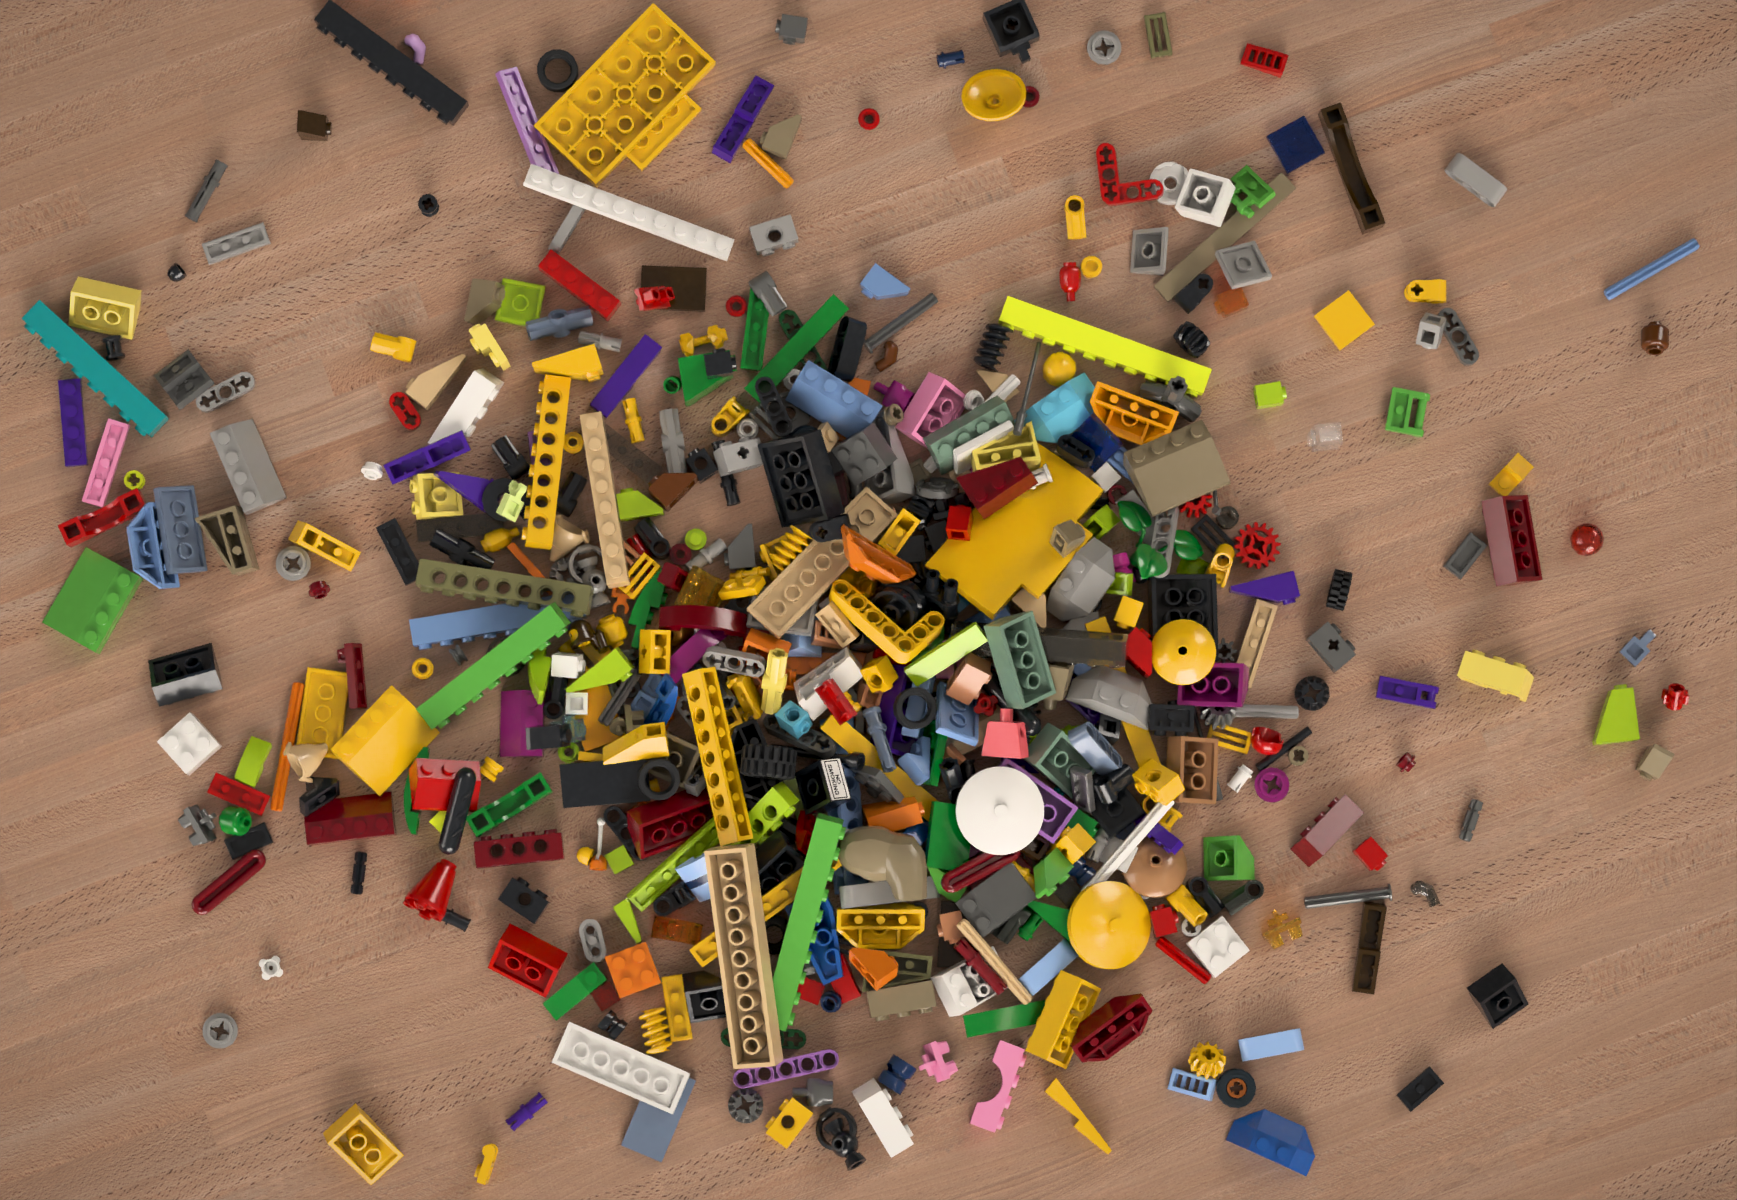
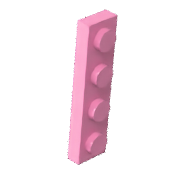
M108 418L82 502L101 508L105 506L130 428L129 424Z

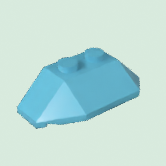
M1085 372L1069 380L1026 410L1027 417L1025 418L1024 426L1032 421L1036 441L1057 443L1059 437L1071 434L1092 419L1093 409L1090 399L1095 387Z

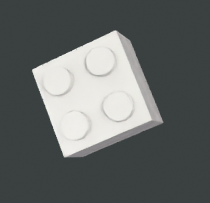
M1190 168L1175 209L1183 217L1221 227L1236 187L1227 178Z
M190 712L157 741L185 774L189 776L222 747L196 716Z
M1220 916L1186 943L1213 978H1216L1250 951L1223 916Z

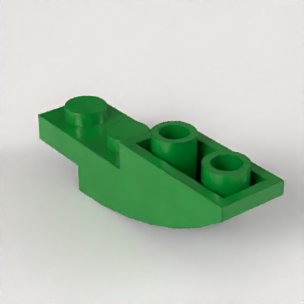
M662 568L649 580L640 593L628 621L629 625L636 627L631 647L639 650L640 629L646 630L647 624L651 625L654 612H650L651 608L660 610L661 605L665 606L668 596V593H664L666 586L657 581Z

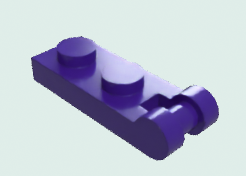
M1379 676L1375 698L1436 709L1437 702H1435V697L1439 692V687ZM1422 691L1427 692L1426 700L1420 699Z

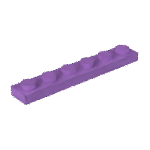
M513 67L498 71L495 75L530 163L559 174L545 137L534 127L538 119L518 68Z

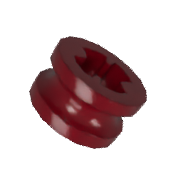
M1114 485L1107 492L1109 502L1116 505V500L1111 495L1112 491L1115 492V489H1119L1120 494L1123 496L1127 494L1126 489L1121 485Z

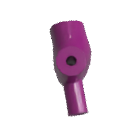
M895 380L890 387L877 381L873 388L885 395L881 404L886 407L897 404L903 413L915 395L905 385Z

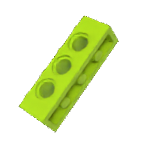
M783 782L773 786L748 812L754 839L730 845L754 843L755 847L758 844L761 845L770 837L768 833L771 830L775 832L783 824L781 820L784 817L788 818L796 811L794 806L800 800Z

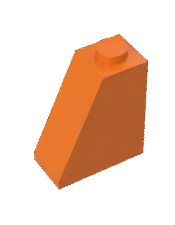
M915 796L903 798L900 804L893 801H883L862 805L868 826H882L893 832L923 823L921 815L925 814L922 802L917 803Z

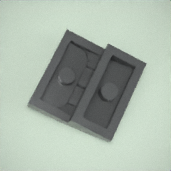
M189 349L154 375L180 410L215 384Z

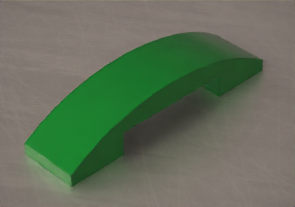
M423 747L416 758L429 759L430 748ZM408 772L404 788V813L411 834L418 835L420 813L412 812Z

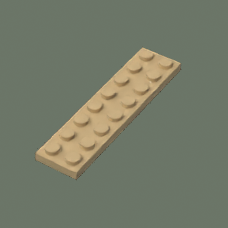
M867 486L844 508L845 513H843L849 515L852 530L872 542H875L898 516ZM823 530L818 536L822 537V533L825 532V530ZM813 540L747 607V611L779 640L832 586L834 581L850 567L844 553L843 540H831L823 543Z

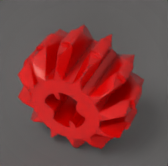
M1209 494L1198 497L1200 501L1196 503L1197 505L1189 501L1181 504L1183 507H1181L1179 512L1183 513L1185 510H1188L1186 514L1188 518H1190L1192 512H1194L1195 518H1199V511L1206 515L1207 510L1204 507L1211 508L1212 506L1206 500L1212 499L1213 496Z

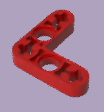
M1102 143L1098 146L1096 157L1101 197L1105 204L1116 206L1157 200L1163 196L1164 187L1157 179L1120 184L1115 148L1109 143ZM1104 148L1112 151L1108 158L1110 163L1114 161L1113 165L1106 164L1105 157L1101 155L1104 152ZM1106 169H1113L1115 172V176L1111 180L1103 178V172ZM1116 183V186L1112 185V190L1117 196H1114L1113 201H1110L1106 197L1109 194V187H1104V184L1111 185ZM1152 184H1155L1158 188L1160 187V190H1157L1155 195L1148 191L1145 192L1146 196L1142 197L1141 185H1144V189H1151ZM1130 187H1136L1139 190V194L1135 198H1129L1127 190Z

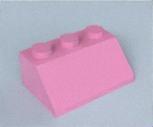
M928 372L903 413V420L897 423L896 428L910 439L927 448L923 440L924 437L960 417L965 409L963 405L965 394L945 378Z

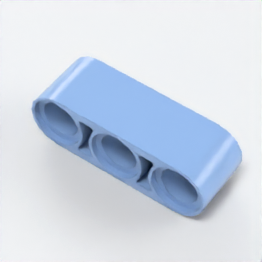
M1064 938L1018 980L1033 996L1052 980L1060 970H1063L1078 957V954Z
M1300 1028L1238 1040L1242 1062L1304 1050Z

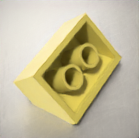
M78 276L71 290L69 326L108 335H121L122 338L132 340L140 311L142 290Z

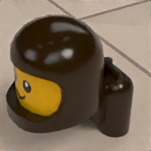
M583 619L575 620L569 624L567 633L572 641L570 644L572 650L591 644L595 650H598L599 654L607 651L609 646L603 631L597 629L596 633H594L589 622Z

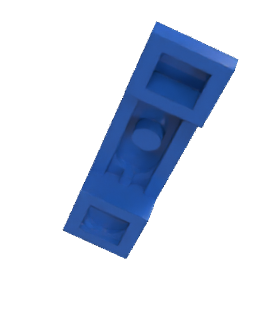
M667 673L664 674L655 689L659 697L644 720V724L665 722L666 726L674 711L678 696V686Z

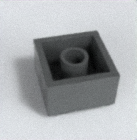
M874 422L846 438L831 450L855 486L884 470L898 459Z

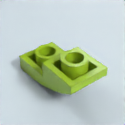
M251 736L234 779L255 787L264 770L263 764L272 748V744Z

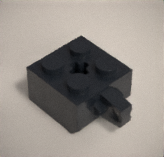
M1012 0L984 12L982 19L999 57L1012 53V55L1018 54L1022 64L1029 62L1031 58L1027 49L1031 48L1030 44L1039 41L1040 34L1025 0ZM1008 24H1011V26H1015V29H1007Z

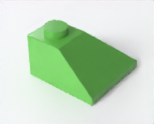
M1240 835L1203 837L1204 878L1207 881L1255 880L1254 857Z

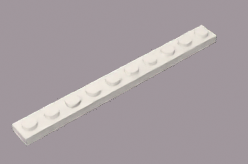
M533 164L530 165L523 184L525 187L727 261L735 240Z

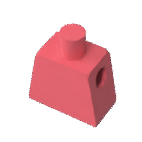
M1000 708V720L988 722L982 756L1018 759L1029 757L1025 723L1013 721V708Z

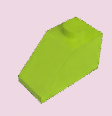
M633 488L621 489V493L616 494L621 522L664 515L662 507L638 490L633 491Z
M1106 504L1082 526L1093 533L1092 538L1095 537L1100 540L1121 520Z

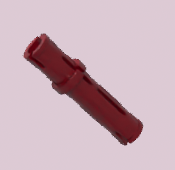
M965 938L960 939L954 945V949L966 960L965 963L968 966H972L997 995L1004 992L1003 988L1006 989L1008 985L981 958L979 951H975Z

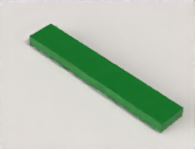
M833 294L744 389L761 404L755 390L756 381L761 377H769L777 387L850 309ZM764 381L759 384L758 388L762 393H768L771 390V385Z

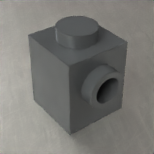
M782 14L781 20H777L775 33H779V40H783V43L795 45V42L805 43L808 18Z

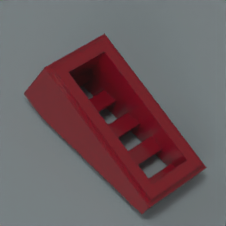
M665 562L657 581L683 597L689 598L697 578L682 568Z

